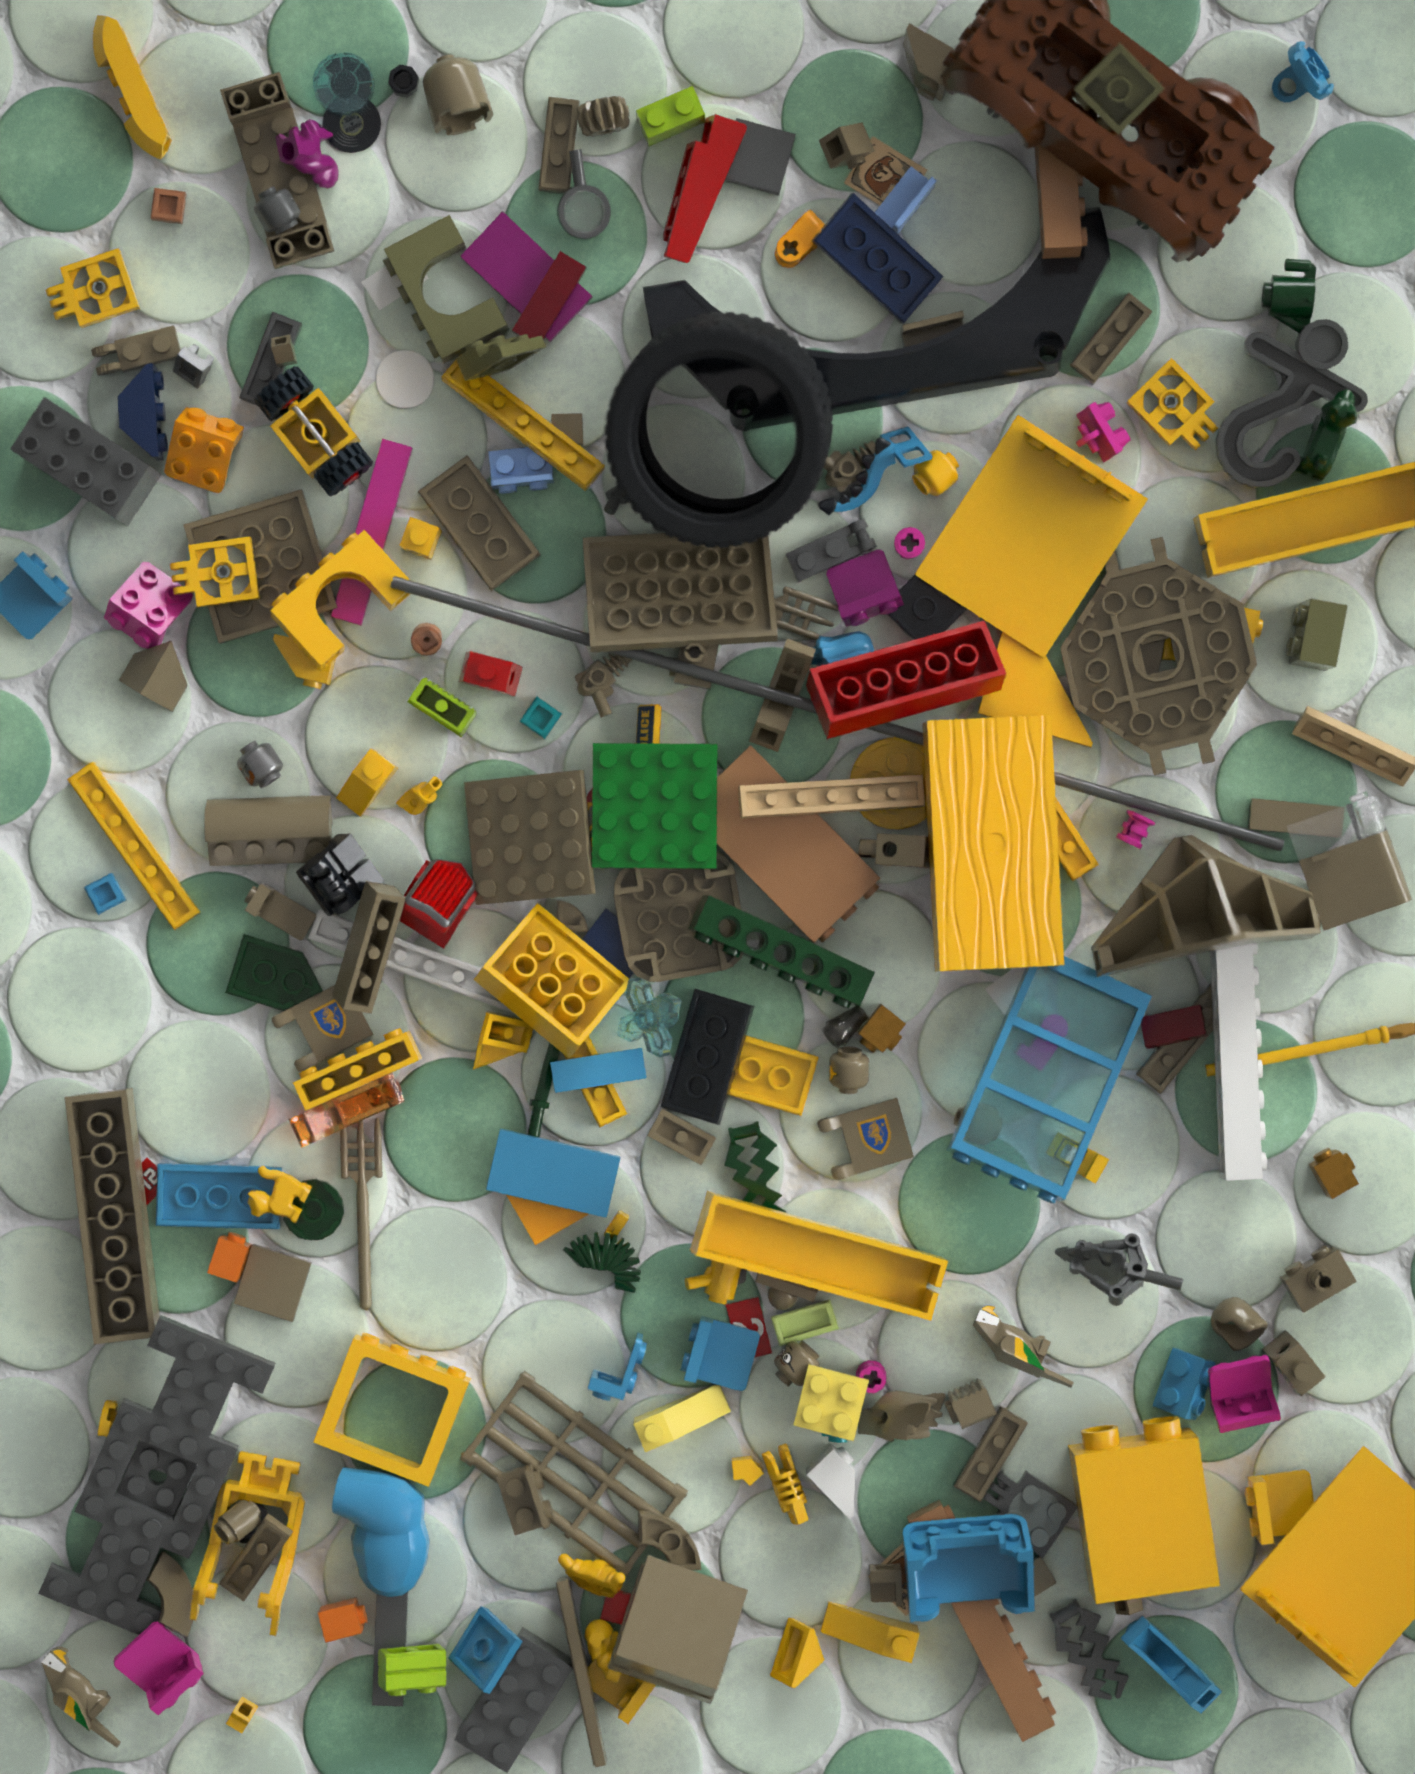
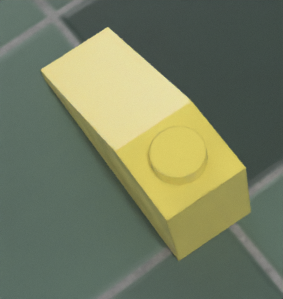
M714 1384L635 1417L633 1425L644 1451L648 1452L731 1412L721 1386Z

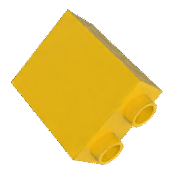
M1163 1416L1144 1420L1142 1422L1144 1434L1121 1438L1119 1437V1430L1116 1425L1086 1428L1081 1430L1083 1443L1068 1445L1089 1592L1096 1604L1220 1586L1199 1438L1190 1427L1181 1429L1180 1419L1177 1416Z

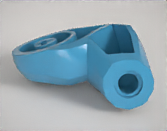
M343 1467L335 1487L332 1513L344 1517L355 1524L351 1534V1543L359 1576L366 1587L378 1595L386 1597L402 1596L415 1587L423 1574L428 1559L430 1539L424 1521V1495L404 1477L383 1471Z

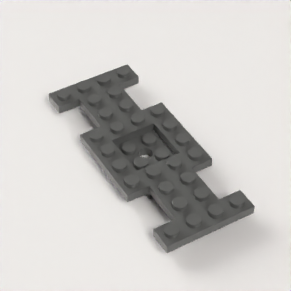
M162 1315L158 1319L147 1346L175 1357V1361L157 1402L152 1410L126 1398L123 1399L74 1511L103 1523L81 1574L51 1563L38 1593L138 1635L153 1622H158L160 1618V1606L138 1598L160 1547L188 1559L190 1558L238 1450L239 1445L211 1434L233 1382L263 1394L276 1364L273 1361ZM153 1468H161L166 1472L167 1478L160 1482L155 1481L151 1478L150 1471Z

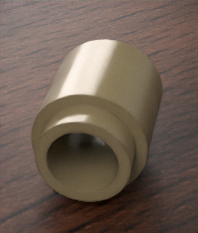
M242 1499L218 1518V1523L214 1525L215 1531L226 1544L237 1543L261 1524L260 1516L262 1513L253 1501L247 1502Z

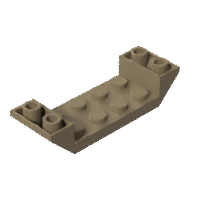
M280 72L221 89L220 92L227 115L234 128L256 203L260 201L258 194L274 186L277 191L281 189L289 190L300 209V216L296 219L298 224L276 235L275 231L267 232L265 230L266 242L274 269L334 252L329 226L316 184L312 180V175L303 174L294 166L280 161L276 135L283 134L288 138L289 130L294 126L298 127Z

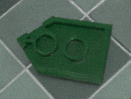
M243 934L225 993L285 1011L323 991L303 952Z

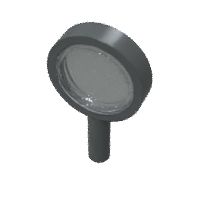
M571 150L569 153L574 187L566 191L558 203L557 216L561 227L569 235L580 239L592 238L599 235L607 227L611 216V208L607 197L602 191L596 187L586 185L582 150Z

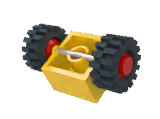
M294 366L286 370L284 374L278 375L275 380L270 381L268 386L263 387L261 392L254 398V401L270 421L276 420L270 427L312 479L315 478L331 497L345 490L348 485H352L356 479H359L363 473L369 470L368 468L373 465V461L360 446V439L318 387L309 394L313 390V384L298 366Z

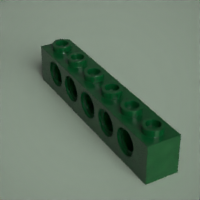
M710 895L702 896L688 930L696 933L694 936L696 940L711 945L712 941L723 945V952L739 958L740 954L751 958L749 964L764 971L771 967L779 971L777 977L793 984L797 979L806 984L805 990L818 996H822L823 992L834 997L833 1003L849 1009L850 1005L861 1006L875 974L872 970ZM724 919L728 920L731 924V932L726 937L722 936L718 930L719 923ZM751 932L756 933L759 937V944L753 950L746 943V938ZM779 945H782L787 952L786 958L782 962H778L774 957V951ZM806 958H810L814 963V969L809 975H806L802 970V963ZM836 970L841 975V983L834 988L829 982V977Z

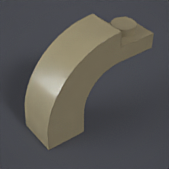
M786 639L769 687L799 696L816 649ZM764 699L749 742L778 752L794 707Z

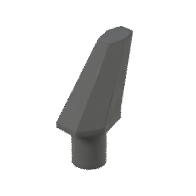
M617 486L605 493L608 501L604 511L614 515L620 504L627 503L622 496L623 492Z

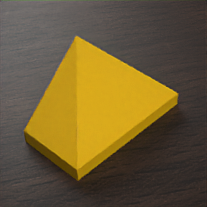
M789 1617L770 1676L791 1688H796L824 1661V1657L814 1629Z

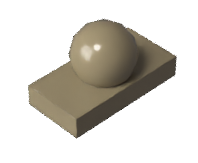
M757 1273L755 1281L770 1287L767 1295L769 1302L778 1310L791 1308L795 1305L798 1297L814 1302L818 1289Z

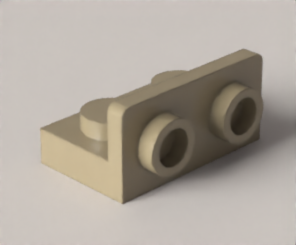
M532 1463L496 1475L514 1535L543 1527V1529L550 1527V1518L554 1517V1513L549 1499L545 1501L540 1490L544 1488L543 1478L539 1470L534 1471Z

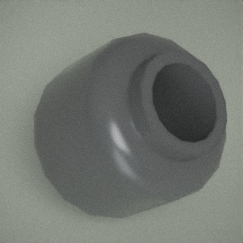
M272 186L258 194L260 201L255 204L254 211L267 232L275 231L276 235L298 224L296 219L300 216V209L289 190L281 189L277 191Z

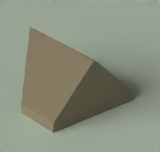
M172 641L135 653L119 681L139 694L172 712L188 686Z

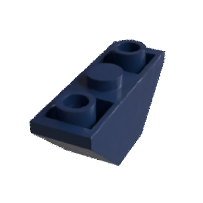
M151 363L146 364L117 397L119 428L154 459L159 461L163 460V452L168 450L166 433H162L161 421L166 420L164 402L160 403L159 390H164V378L162 371L158 372V368Z

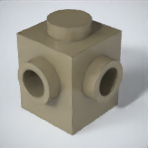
M863 122L838 127L819 140L831 169L848 166V169L856 168L866 162L864 157L875 151Z

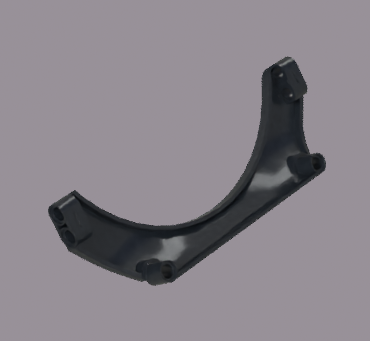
M1100 207L1085 209V216H1080L1081 227L1087 228V246L1082 247L1080 257L1042 259L1041 250L1031 267L1000 300L973 320L944 335L899 349L870 353H832L806 349L809 357H812L816 362L817 370L820 369L823 381L826 382L828 388L827 395L831 399L832 414L836 415L1055 376L1061 368L1062 350H1066L1081 315L1110 262V248ZM686 280L643 287L652 338L664 329H669L672 324L678 321L681 322L689 317L695 318L699 314L721 312L703 298ZM1050 355L1055 359L1053 361H1044L1041 357ZM723 357L701 358L682 364L725 410L729 409L730 421L735 429L747 431L794 422L790 406L781 390L768 376L757 368L735 359ZM740 409H748L751 411L747 415H739L736 413Z

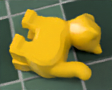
M260 1166L258 1174L264 1179L274 1180L275 1183L271 1195L261 1190H251L248 1193L247 1203L251 1209V1214L260 1217L265 1213H272L277 1216L287 1217L291 1222L296 1223L302 1209L295 1206L293 1200L295 1197H299V1200L305 1203L313 1186L305 1182L301 1183L290 1174L274 1169L269 1170L265 1166Z

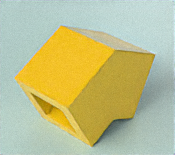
M751 1456L732 1458L734 1480L743 1479L751 1486L764 1474V1470Z
M241 1697L226 1724L243 1733L258 1706Z

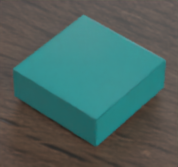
M536 697L519 722L546 739L562 716V713L539 697Z

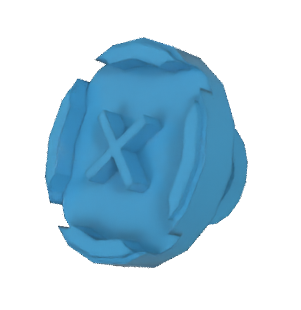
M1299 41L1289 47L1287 53L1291 65L1282 70L1273 80V94L1282 102L1295 101L1307 92L1318 100H1323L1333 93L1334 85L1332 83L1328 85L1327 79L1330 78L1328 68L1314 49L1311 47L1304 48L1306 46L1305 42ZM1284 78L1292 79L1296 84V91L1293 93L1284 92L1281 88V80Z

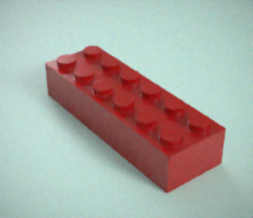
M984 620L809 669L806 687L827 739L1000 691L1006 677V671Z

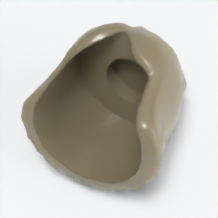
M1230 1297L1223 1300L1217 1305L1211 1316L1213 1330L1227 1342L1233 1351H1240L1256 1342L1268 1327L1267 1321L1245 1300L1239 1297Z

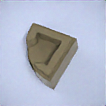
M557 900V919L572 932H588L587 922L581 911L568 902Z

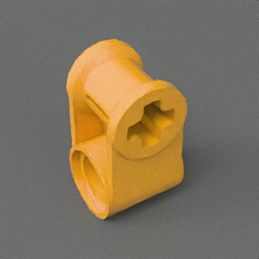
M811 209L804 213L778 241L775 250V260L780 266L793 268L811 251L818 248L811 240L825 224ZM785 247L787 249L794 247V256L792 254L785 256L783 254Z

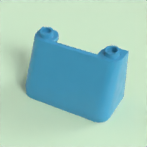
M1004 1514L919 1521L910 1523L903 1528L910 1622H927L937 1617L940 1611V1603L1001 1599L1003 1608L1013 1614L1035 1612L1033 1548L1027 1522L1022 1516Z

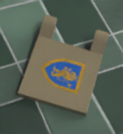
M335 985L272 1017V1023L276 1028H280L296 1019L312 1050V1053L294 1062L299 1072L373 1035L362 1012L343 1009L332 997Z
M897 1098L820 1119L817 1122L819 1130L824 1133L842 1128L851 1162L831 1168L832 1177L836 1180L914 1157Z

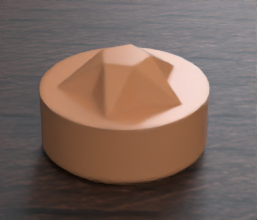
M422 623L415 627L411 636V645L417 653L429 656L435 654L440 649L442 633L437 626L431 623Z

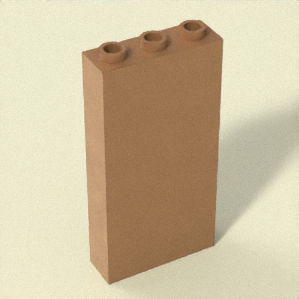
M750 745L717 777V845L813 943L818 939L823 943L835 931L832 925L839 918L846 921L858 909L854 904L862 896L867 900L879 888L876 882L880 877L819 814L740 819L739 786L787 783Z

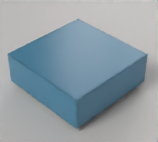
M113 873L84 887L98 915L127 901Z

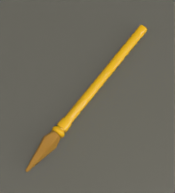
M1415 1023L1398 1024L1388 1028L1380 1026L1379 1030L1374 1028L1359 1034L1257 1054L1258 1060L1261 1059L1263 1065L1366 1044L1374 1045L1381 1044V1042L1386 1044L1389 1043L1390 1039H1402L1414 1035ZM1215 1063L1205 1065L1207 1077L1215 1075Z

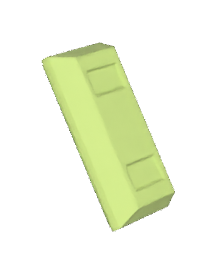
M830 1299L771 1317L779 1346L787 1345L791 1341L797 1342L839 1329Z

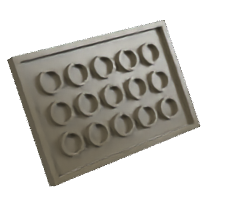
M665 533L583 538L590 652L686 647L688 644L695 643L709 646L777 641L778 633L768 536L763 539L760 537L757 541L749 544L747 542L743 543L742 546L734 547V545H729L728 548H720L719 546L705 548V545H700V547L694 546L689 542L677 541L678 539L675 537L670 538L664 535Z

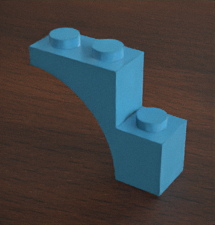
M1141 1616L1138 1620L1128 1625L1126 1633L1121 1639L1162 1676L1196 1711L1202 1713L1222 1693L1221 1689L1198 1665L1187 1658L1163 1631L1146 1618Z

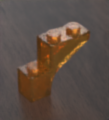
M390 1073L289 1119V1122L302 1148L396 1106L405 1100L399 1083L395 1080L393 1073Z

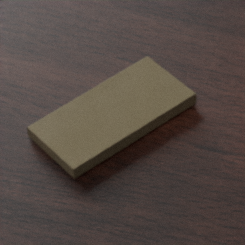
M468 455L418 491L491 591L541 556Z

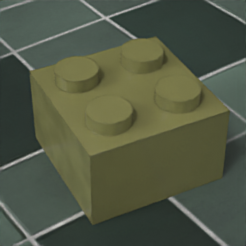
M1309 599L1300 603L1299 608L1295 607L1291 625L1296 626L1294 637L1288 639L1286 656H1290L1289 664L1323 671L1336 667L1348 605Z

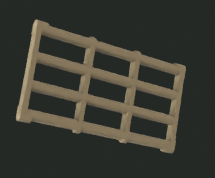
M524 1370L471 1445L461 1453L460 1459L470 1467L473 1465L498 1483L496 1475L503 1472L474 1451L486 1436L522 1464L528 1465L532 1463L534 1471L539 1470L545 1481L583 1508L573 1523L553 1510L554 1517L550 1518L551 1523L563 1531L566 1538L569 1539L571 1537L600 1560L607 1562L610 1567L627 1577L634 1563L648 1545L640 1544L638 1533L597 1504L598 1499L608 1488L638 1511H651L669 1517L677 1505L687 1496L688 1490L678 1483H672L633 1454L631 1448L628 1447L626 1449L584 1418V1414L581 1411L576 1412L535 1381L536 1378ZM521 1387L570 1422L560 1437L511 1402ZM503 1411L551 1446V1449L541 1462L493 1427ZM575 1427L619 1458L609 1474L565 1442ZM557 1451L601 1483L591 1498L547 1467V1464ZM625 1463L673 1498L663 1513L615 1479V1476ZM588 1513L636 1547V1550L626 1563L578 1528Z

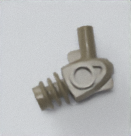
M870 441L868 444L864 443L865 449L860 446V453L853 449L854 455L849 451L843 455L839 451H834L829 457L827 456L824 469L827 470L826 484L830 487H836L841 493L844 492L851 483L856 481V475L862 472L863 468L866 470L861 459L865 455L875 453L874 441Z
M609 653L610 660L602 656L606 662L605 664L597 659L585 671L575 676V680L578 683V693L582 696H592L601 718L612 714L606 699L614 692L611 685L616 679L612 673L614 672L619 677L620 674L617 669L619 668L621 671H624L622 665L624 664L625 667H628L632 659L616 654L612 656Z

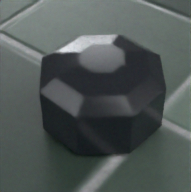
M398 65L390 71L388 84L396 96L408 98L417 91L419 77L411 66Z

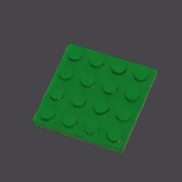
M593 743L592 868L717 869V744Z

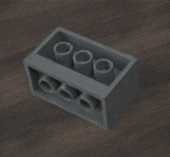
M45 397L10 448V450L127 526L161 476L151 466Z

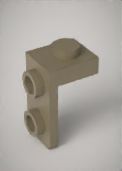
M260 884L258 888L253 886L244 900L248 904L245 908L246 912L255 917L263 918L300 941L305 938L317 916L314 912L267 884Z

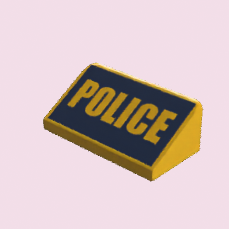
M659 704L638 706L636 743L660 744L662 707Z

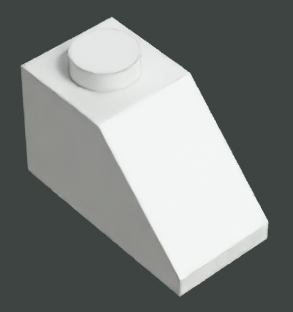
M832 1444L806 1469V1475L851 1519L854 1516L855 1470L851 1464L854 1459L843 1447L837 1450Z

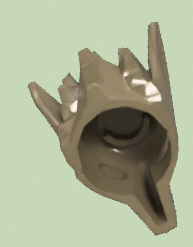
M897 1390L887 1392L872 1408L861 1411L858 1434L874 1435L891 1442L894 1441V1438L900 1440L928 1438L931 1435L929 1427H937L938 1423L935 1421V1418L942 1417L943 1413L939 1411L945 1400V1393L921 1395Z

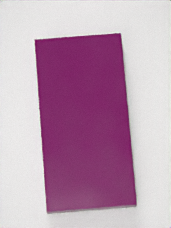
M503 211L460 256L464 262L520 314L523 313L554 262V259ZM579 283L545 337L550 343L593 298Z

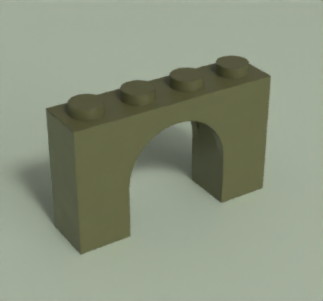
M450 215L385 248L384 251L388 258L383 260L390 276L392 277L397 274L402 285L397 287L405 304L412 302L416 313L411 316L419 331L426 329L431 340L426 342L434 359L440 356L444 364L465 353L467 345L478 340H482L484 343L509 330L493 297L456 315L439 313L425 302L423 282L428 271L438 262L466 248Z

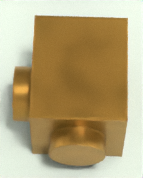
M879 1004L857 1032L862 1036L859 1042L873 1053L876 1049H879L882 1053L886 1049L892 1051L901 1040L902 1036L898 1033L906 1023L882 1004Z
M1327 1148L1314 1155L1315 1161L1308 1164L1325 1195L1331 1199L1359 1184L1352 1170L1356 1169L1355 1165L1347 1153L1342 1155L1336 1149L1331 1151L1330 1148Z

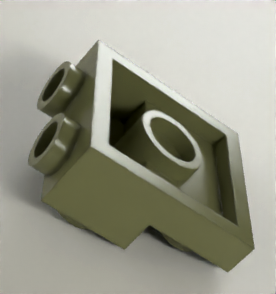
M1119 42L1098 65L1096 64L1074 86V90L1077 92L1074 98L1085 110L1091 107L1099 115L1096 120L1108 132L1114 130L1119 135L1164 90V87Z
M526 334L505 339L504 335H500L490 339L486 344L482 340H478L465 347L466 352L458 356L456 360L465 381L509 371L546 348L542 336L529 338Z

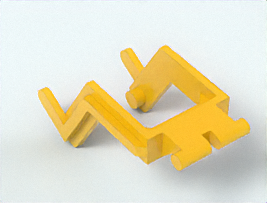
M243 1451L239 1452L238 1463L244 1464L240 1481L229 1479L223 1483L218 1493L209 1544L193 1588L190 1620H197L200 1605H204L206 1598L215 1599L218 1584L211 1582L221 1555L223 1541L216 1533L214 1525L218 1523V1518L228 1511L232 1504L243 1499L248 1502L253 1501L254 1503L282 1508L288 1517L287 1527L293 1531L283 1545L270 1593L261 1592L257 1608L266 1609L265 1617L272 1618L270 1635H277L282 1600L294 1564L305 1507V1500L301 1493L289 1491L292 1474H299L300 1462L274 1457L272 1468L265 1467L267 1456Z

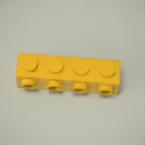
M398 1028L383 1035L385 1041L374 1046L371 1040L356 1047L357 1054L346 1058L344 1053L327 1060L329 1066L318 1071L316 1066L300 1072L299 1076L301 1079L293 1082L305 1111L422 1059L410 1030L402 1033L401 1028Z

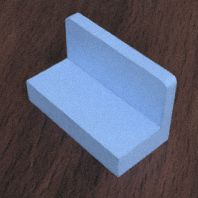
M911 166L875 213L898 234L934 189L937 180L933 177L928 180Z

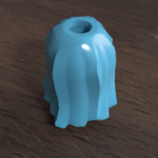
M860 631L833 637L820 636L816 640L814 647L816 651L811 663L818 667L874 651L870 637Z

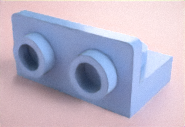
M529 447L488 451L492 489H498L499 494L517 492V487L529 486V490L548 489V484L554 483L552 465Z

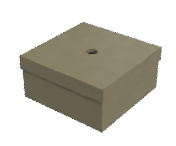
M648 1555L645 1562L639 1568L607 1668L711 1704L718 1690L748 1590Z

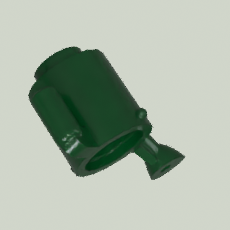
M1286 259L1284 262L1285 271L1304 272V276L1272 275L1271 282L1263 283L1261 307H1267L1269 316L1274 317L1299 333L1304 326L1311 323L1310 319L1315 301L1316 266L1310 260Z

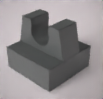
M193 344L189 348L184 346L177 354L173 372L198 389L205 381L213 364L214 357L209 354L203 360L197 356L199 347Z

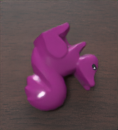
M309 119L305 123H301V131L297 126L292 127L289 130L288 138L283 134L276 135V144L281 162L294 166L303 174L312 175V180L321 188H332L338 181L339 169L337 163L329 155L321 154L320 142L333 136L332 132L327 131L318 122Z

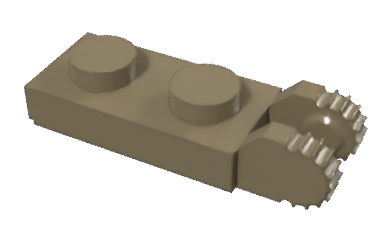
M173 325L116 340L114 343L95 347L91 351L93 357H103L117 352L119 362L102 364L96 368L97 374L102 376L119 371L125 373L140 369L146 364L153 363L155 365L174 360L181 351L176 328Z

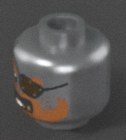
M253 741L240 750L242 756L237 761V767L250 786L259 785L262 789L281 777L280 771L283 763L269 743L258 745L256 741Z

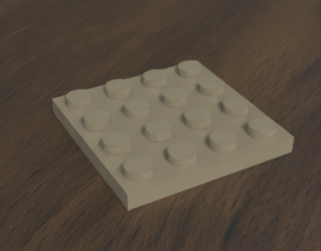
M302 489L183 525L189 545L249 536L252 539L260 599L208 606L220 644L279 627L271 617V609L274 608L271 605L272 602L285 592L289 595L297 588L295 583L304 574L309 572L312 575L320 568L319 562L323 559ZM331 583L326 585L318 595L316 601L318 615L338 608Z
M584 770L464 782L473 880L475 882V891L479 893L475 898L476 905L596 894Z

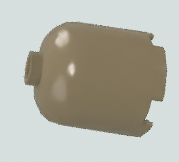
M444 55L439 57L436 63L426 71L423 78V88L436 133L443 129L446 130L447 135L463 134L475 130V123L483 118L486 122L491 120L493 111L476 64L466 58Z

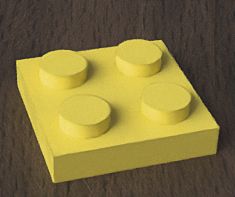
M809 1364L793 1426L854 1441L869 1380Z

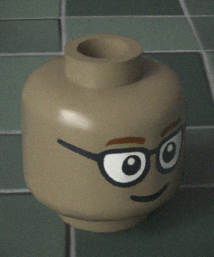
M803 1340L799 1343L791 1341L774 1359V1364L778 1369L775 1375L788 1387L792 1383L797 1386H803L808 1365L819 1366L817 1359L820 1356Z

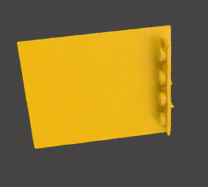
M1017 415L917 569L915 575L978 615V618L981 617L1044 658L1148 499L1112 476L1111 472L1104 471L1087 460L1084 455L1081 456L1058 441V439H1055L1020 415Z
M1365 1446L1360 1448L1240 1587V1590L1276 1621V1624H1281L1296 1637V1640L1302 1642L1353 1687H1356L1415 1619V1490Z

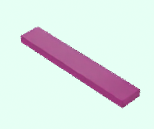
M386 439L381 441L355 531L359 535L365 530L382 550L385 547L413 450L410 446ZM349 578L342 579L336 597L338 608L333 609L331 617L362 626L372 591L360 581Z

